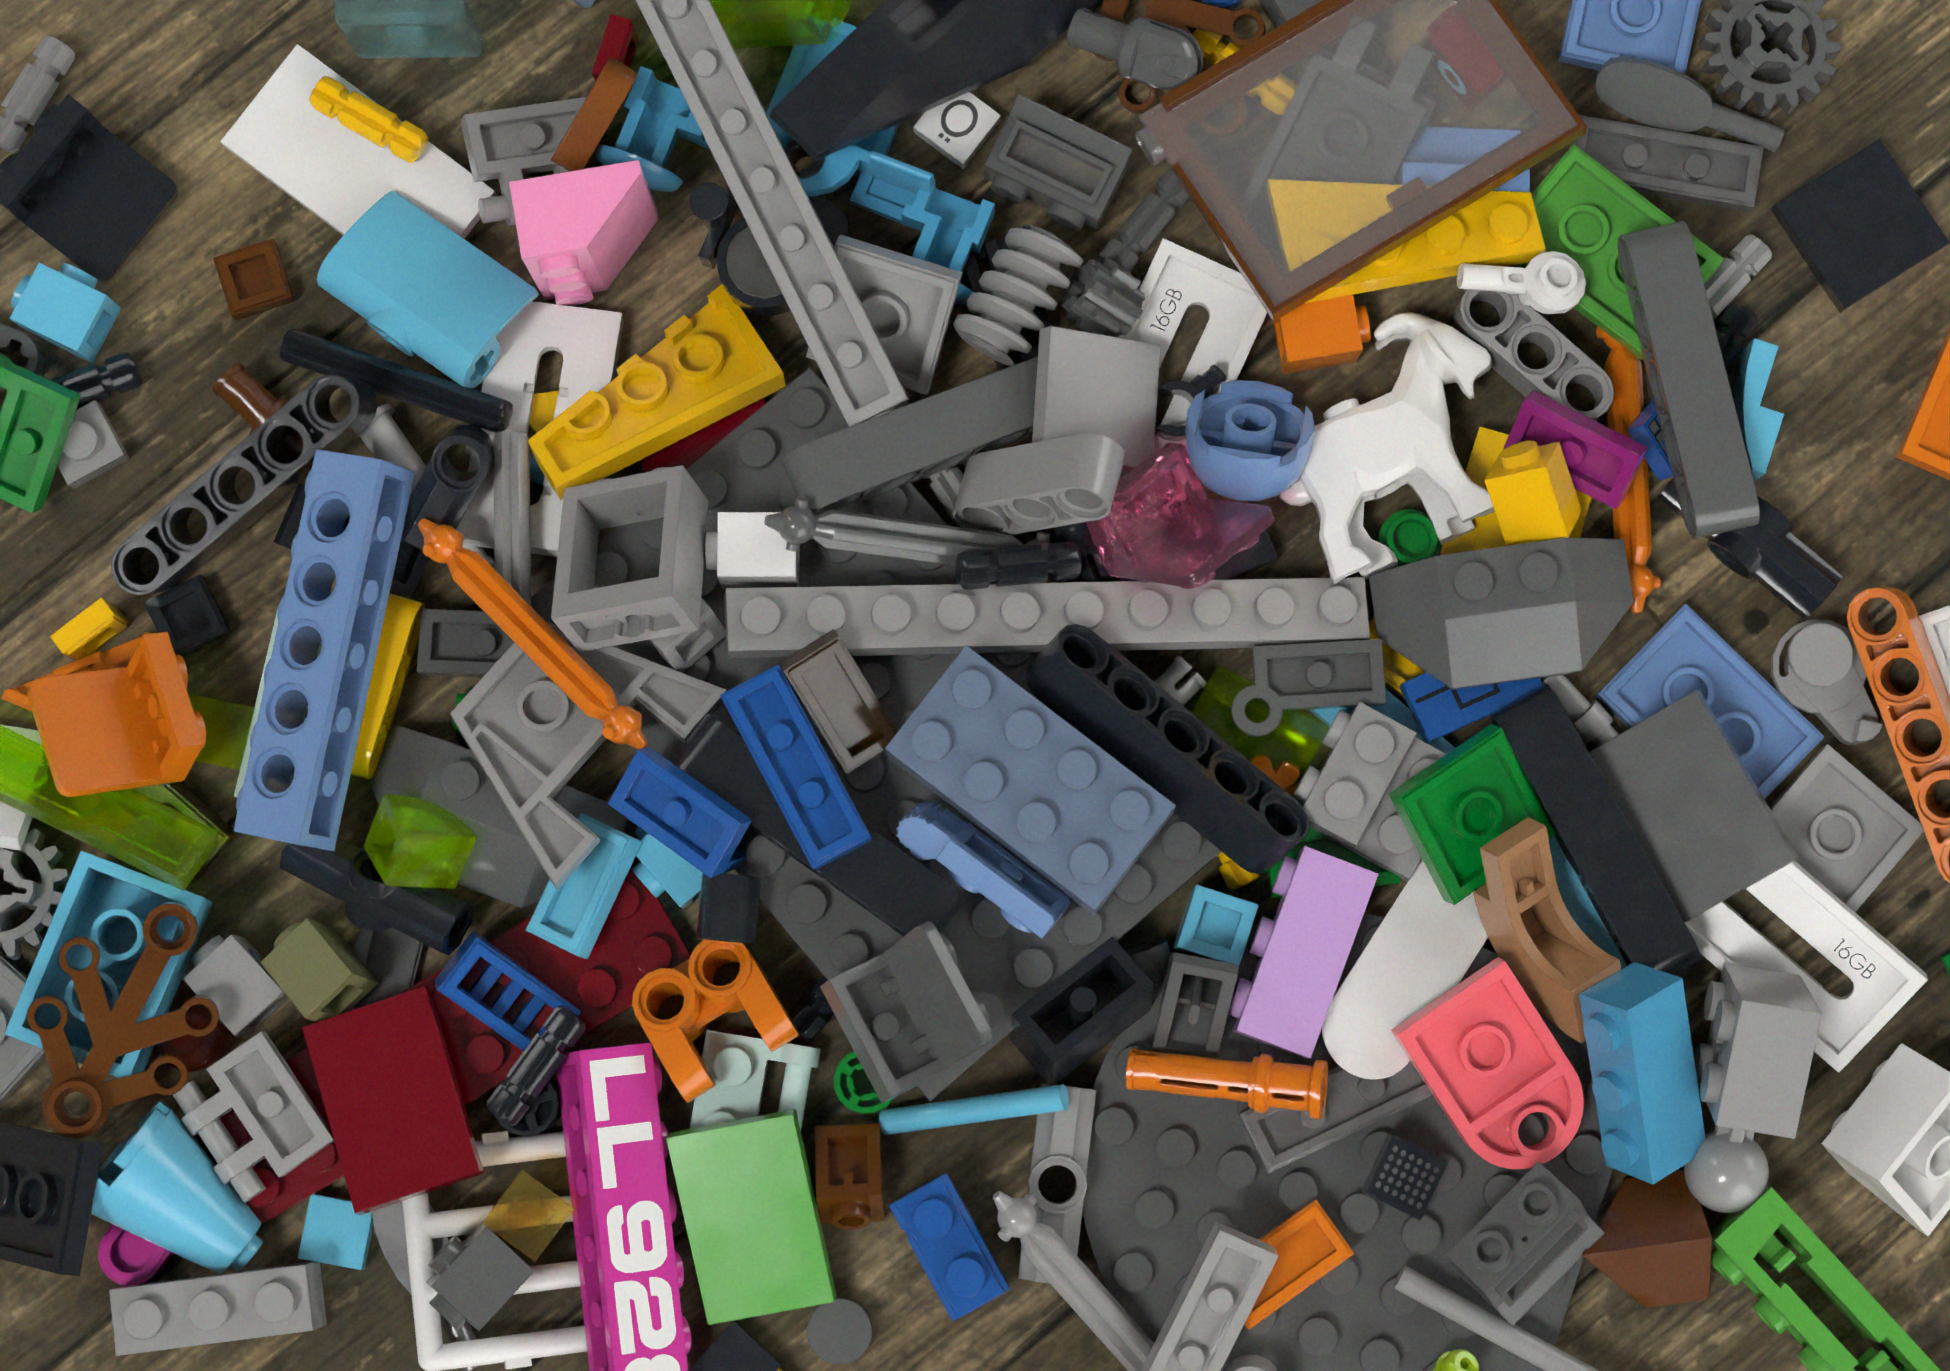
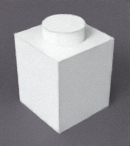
M718 512V531L706 532L705 557L706 569L717 570V578L722 589L799 587L800 545L798 552L785 549L787 541L781 537L779 532L764 524L766 515L782 512Z

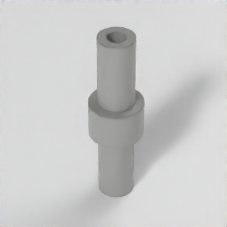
M1565 675L1543 677L1540 679L1543 685L1548 684L1554 691L1584 744L1592 742L1597 748L1619 735L1610 725L1613 721L1610 714L1597 700L1589 702Z

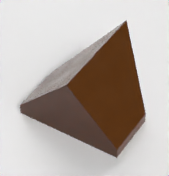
M1684 1170L1674 1171L1655 1184H1650L1635 1177L1623 1178L1621 1187L1599 1224V1227L1605 1234L1591 1248L1585 1249L1582 1256L1644 1308L1709 1299L1712 1236L1700 1202L1688 1189Z

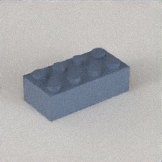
M967 645L885 748L887 756L891 761L1093 916L1173 815L1176 807L1166 797Z

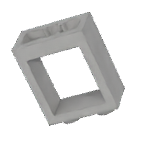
M683 465L671 468L660 467L651 472L615 479H599L589 484L564 488L551 619L578 652L699 631L709 501ZM664 517L659 577L594 589L599 531L601 529Z

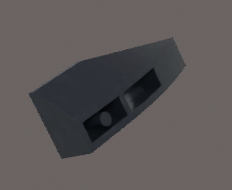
M886 0L772 110L770 118L817 161L1028 66L1068 32L1072 18L1078 9L1086 8L1092 12L1104 0Z

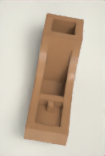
M1527 817L1480 847L1486 883L1473 891L1481 922L1499 958L1507 963L1532 1004L1556 1027L1579 1043H1583L1586 1041L1583 1032L1584 1024L1579 993L1621 970L1620 960L1594 944L1571 917L1557 886L1546 825Z

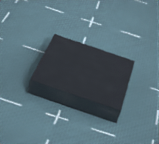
M1880 139L1779 201L1770 209L1839 313L1950 243Z

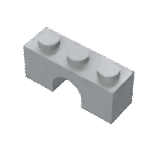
M315 1261L257 1268L215 1276L187 1277L138 1285H126L109 1290L116 1356L307 1332L327 1325L320 1262Z

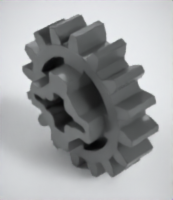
M1721 0L1720 4L1723 10L1713 9L1705 21V24L1713 32L1705 33L1699 42L1700 49L1714 52V55L1705 62L1702 70L1706 74L1720 73L1722 79L1714 90L1716 94L1720 95L1733 89L1738 93L1734 106L1738 110H1741L1749 100L1757 101L1759 116H1767L1775 102H1779L1785 114L1791 113L1798 106V95L1810 103L1821 91L1817 82L1827 83L1836 70L1826 61L1834 59L1841 51V44L1829 41L1826 38L1838 26L1837 19L1821 20L1818 15L1826 1L1813 0L1808 4L1805 0ZM1766 9L1777 10L1783 13L1768 12ZM1732 28L1735 30L1732 37L1739 43L1738 58L1736 59L1732 55L1730 45ZM1804 33L1809 44V59L1808 55L1801 49L1802 35ZM1771 40L1775 41L1780 48H1775L1768 53L1760 46L1761 43L1766 44ZM1755 79L1772 80L1774 84L1760 82Z

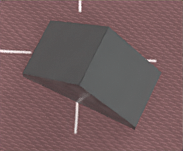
M1175 952L1169 955L1152 1051L1217 1058L1238 976L1239 965Z

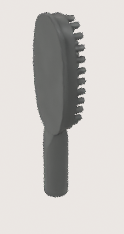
M1620 55L1617 58H1610L1609 61L1605 62L1597 74L1595 87L1601 101L1618 113L1642 124L1684 133L1696 131L1705 126L1756 146H1762L1764 149L1772 152L1778 149L1782 141L1784 128L1712 102L1709 93L1703 85L1697 83L1693 78L1686 76L1684 73L1676 71L1675 68L1671 69L1665 65L1657 64L1655 61H1647L1644 58L1637 59L1634 56L1629 58Z

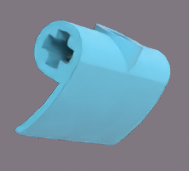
M394 191L388 192L351 226L328 253L317 275L318 286L367 319V324L394 347L411 357L417 354L459 385L472 389L483 382L498 360L501 347L496 336L518 313L539 296L538 291L529 283Z

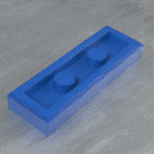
M779 665L720 695L813 871L872 840Z

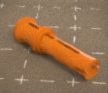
M1131 1048V1052L1128 1055L1126 1068V1088L1128 1090L1158 1091L1248 1102L1249 1108L1254 1109L1257 1113H1266L1271 1107L1307 1111L1311 1119L1321 1120L1324 1114L1328 1086V1062L1324 1060H1316L1314 1065L1310 1066L1274 1062L1272 1055L1261 1054L1260 1057L1254 1056L1252 1062L1195 1055L1139 1050L1138 1048Z

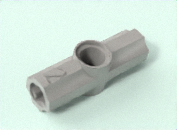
M1040 1083V1087L1049 1086V1084ZM1066 1086L1069 1094L1068 1110L1037 1114L1027 1194L1032 1195L1036 1199L1034 1208L1037 1213V1222L1052 1227L1077 1255L1084 1196L1087 1190L1086 1177L1097 1090ZM1054 1165L1067 1167L1075 1176L1076 1186L1074 1192L1064 1201L1053 1202L1047 1200L1039 1191L1038 1181L1040 1175L1045 1169ZM1021 1245L1017 1278L1049 1283L1024 1255Z

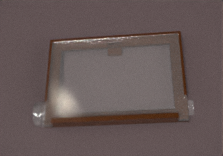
M1322 0L1161 96V103L1139 115L1140 124L1143 128L1137 131L1135 136L1142 151L1152 165L1155 166L1163 160L1167 162L1273 321H1276L1584 136L1587 126L1496 0Z

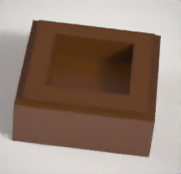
M273 238L213 258L231 316L236 321L295 302L278 244Z

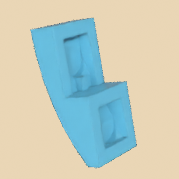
M1756 338L1744 347L1740 353L1732 389V397L1754 482L1766 473L1784 416L1783 413L1760 406L1779 346Z

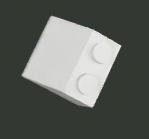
M1901 1043L1890 1058L1876 1068L1871 1082L1849 1110L1843 1112L1835 1120L1830 1134L1822 1142V1145L1847 1173L1927 1236L1931 1234L1950 1209V1072Z

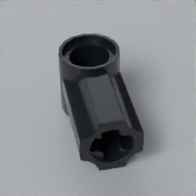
M470 424L458 425L448 430L434 448L430 461L410 495L402 537L406 542L423 550L424 537L418 527L419 521L423 518L438 525H450L457 529L482 482L493 467V441L484 430ZM454 444L470 446L479 457V469L465 473L456 470L448 460V447Z
M702 873L697 939L755 943L756 928L762 925L763 903L759 900L761 878L726 873L710 878Z

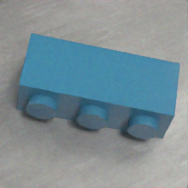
M1633 962L1579 993L1605 1165L1650 1184H1655L1692 1161L1706 1138L1683 978Z

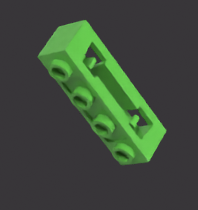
M1766 1186L1765 1191L1750 1206L1739 1212L1727 1213L1710 1229L1712 1236L1711 1248L1714 1250L1711 1253V1265L1732 1286L1735 1287L1742 1281L1759 1299L1752 1306L1753 1310L1771 1330L1779 1336L1787 1330L1804 1348L1797 1354V1357L1808 1371H1856L1854 1369L1856 1365L1862 1371H1941L1772 1187ZM1776 1230L1798 1253L1797 1255L1784 1247L1774 1236ZM1758 1254L1764 1261L1763 1264L1770 1271L1774 1269L1779 1273L1793 1261L1864 1339H1872L1881 1343L1901 1366L1896 1368L1889 1361L1890 1357L1883 1350L1878 1351L1873 1347H1870L1856 1360L1785 1282L1771 1279L1753 1258Z

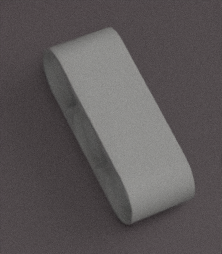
M1466 290L1453 312L1452 324L1456 330L1489 352L1492 357L1491 368L1525 397L1534 390L1596 422L1601 418L1611 405L1614 394L1612 381L1601 367L1531 306L1523 305L1517 294ZM1478 301L1488 302L1493 305L1500 317L1499 324L1490 328L1478 325L1471 318L1470 305ZM1528 342L1540 346L1547 357L1546 367L1537 370L1523 365L1517 354L1518 345ZM1579 384L1588 388L1594 397V409L1584 412L1571 407L1565 395L1566 386Z
M1080 433L975 454L967 462L952 511V520L959 528L1014 535L1105 518L1112 508L1125 461V451L1120 444L1111 438L1094 433Z

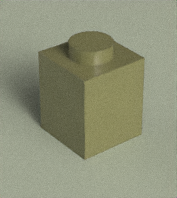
M309 918L285 929L276 938L274 949L260 962L304 1018L315 1022L349 1012L379 983L335 928Z

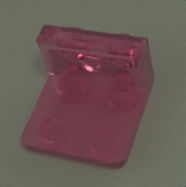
M1167 443L1119 480L1112 508L1107 517L1088 521L1086 525L1109 576L1135 579L1143 583L1154 582L1180 586L1183 589H1193L1212 580L1216 575V569L1233 555L1254 546L1259 541V534L1271 526L1275 518L1269 506L1207 499L1201 482L1191 466L1185 444Z

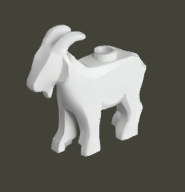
M1413 312L1392 314L1379 323L1374 332L1377 340L1375 343L1377 350H1383L1396 342L1411 341L1400 375L1392 392L1362 405L1359 404L1356 398L1348 399L1325 411L1323 414L1325 421L1314 426L1312 450L1302 474L1290 488L1279 494L1280 498L1289 505L1303 506L1313 502L1316 506L1320 519L1319 542L1334 584L1356 572H1359L1360 576L1365 577V580H1367L1369 575L1389 570L1398 565L1394 552L1387 546L1371 539L1363 527L1365 502L1378 500L1405 484H1408L1422 501L1434 525L1441 545L1472 532L1475 526L1471 519L1495 512L1488 491L1471 481L1463 470L1454 451L1450 432V417L1443 386L1455 382L1469 399L1475 398L1474 382L1491 369L1492 357L1484 347L1475 343L1452 326Z

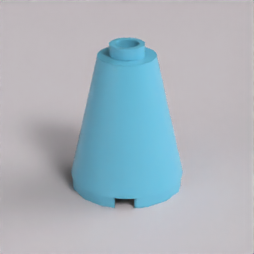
M160 1100L136 1124L140 1129L137 1132L134 1131L125 1141H122L99 1168L91 1214L217 1274H221L228 1266L239 1272L263 1243L255 1235L261 1226V1222L249 1206L243 1202L231 1183L223 1184L213 1169L216 1164L194 1136H191L175 1112Z

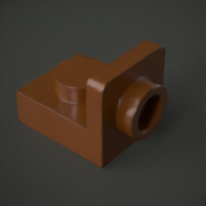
M880 1123L815 1126L816 1200L821 1223L833 1224L835 1227L851 1230L866 1227L870 1222L885 1220Z

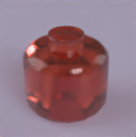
M189 1008L186 1012V1018L193 1027L202 1028L211 1022L212 1014L205 1009ZM219 1019L215 1029L208 1035L195 1037L187 1034L157 1045L160 1055L167 1053L178 1055L185 1061L188 1072H201L207 1070L208 1067L222 1058L227 1047V1033L224 1024ZM167 1063L169 1066L179 1070L174 1064Z

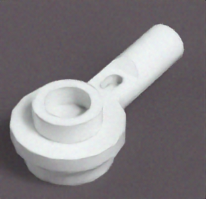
M1556 251L1542 252L1532 258L1526 268L1460 263L1457 271V287L1459 289L1518 294L1519 300L1523 305L1531 306L1536 311L1544 314L1565 313L1571 310L1583 297L1586 286L1584 272L1578 263L1568 255Z

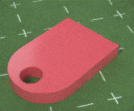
M1497 957L1391 1030L1460 1138L1472 1151L1491 1164L1507 1169L1533 1168L1538 1162L1544 1164L1559 1155L1577 1133L1584 1108L1583 1090L1578 1074L1503 959ZM1533 1112L1545 1113L1549 1121V1130L1546 1137L1535 1145L1522 1144L1518 1135L1521 1121Z

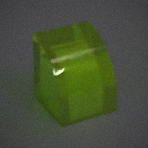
M384 794L364 843V848L386 886L455 889L477 836L461 819L442 807L414 797Z

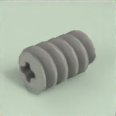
M1023 224V228H1011L1005 236V241L1010 250H997L992 258L993 265L997 271H985L979 279V284L985 293H971L966 301L968 310L972 315L958 314L953 322L955 331L965 342L986 356L1010 367L1014 365V362L1007 355L1010 349L1029 353L1032 348L1020 334L1022 328L1040 332V329L1045 326L1033 312L1035 306L1054 310L1058 305L1046 291L1047 286L1052 285L1067 289L1071 283L1059 270L1061 263L1077 268L1083 263L1082 258L1058 237L1030 224Z

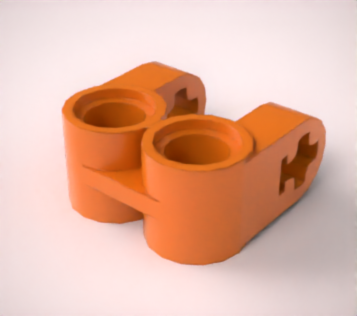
M703 940L694 948L689 959L672 969L660 968L647 973L638 982L633 992L632 1007L635 1016L667 1073L687 1103L716 1086L693 1041L703 1033L707 1023L722 1014L746 1010L771 1052L800 1036L760 964L746 946L740 942ZM729 962L740 964L739 973L730 984L724 986L713 985V976L719 967ZM674 995L684 996L683 1007L675 1017L668 1020L658 1019V1009L664 1000Z

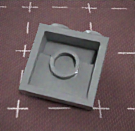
M1359 702L1351 714L1341 709L1338 711L1322 741V744L1332 748L1321 770L1311 765L1308 767L1292 797L1304 808L1308 816L1309 828L1384 870L1392 872L1407 882L1416 870L1421 856L1388 793L1446 754L1416 738L1417 732Z

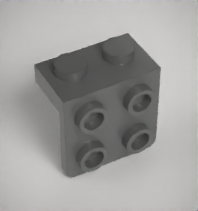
M929 921L916 926L883 954L829 979L820 986L882 1104L946 1072L988 1043L992 1038L987 1009L982 1000L976 994L970 992L957 967L958 960L953 945Z

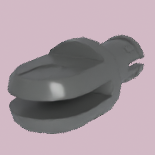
M1082 8L1077 10L1069 26L1067 43L1070 47L1080 48L1115 60L1122 77L1160 90L1171 91L1200 74L1203 68V51L1195 37L1182 29L1144 16H1139L1136 20L1125 24L1090 12L1089 9Z

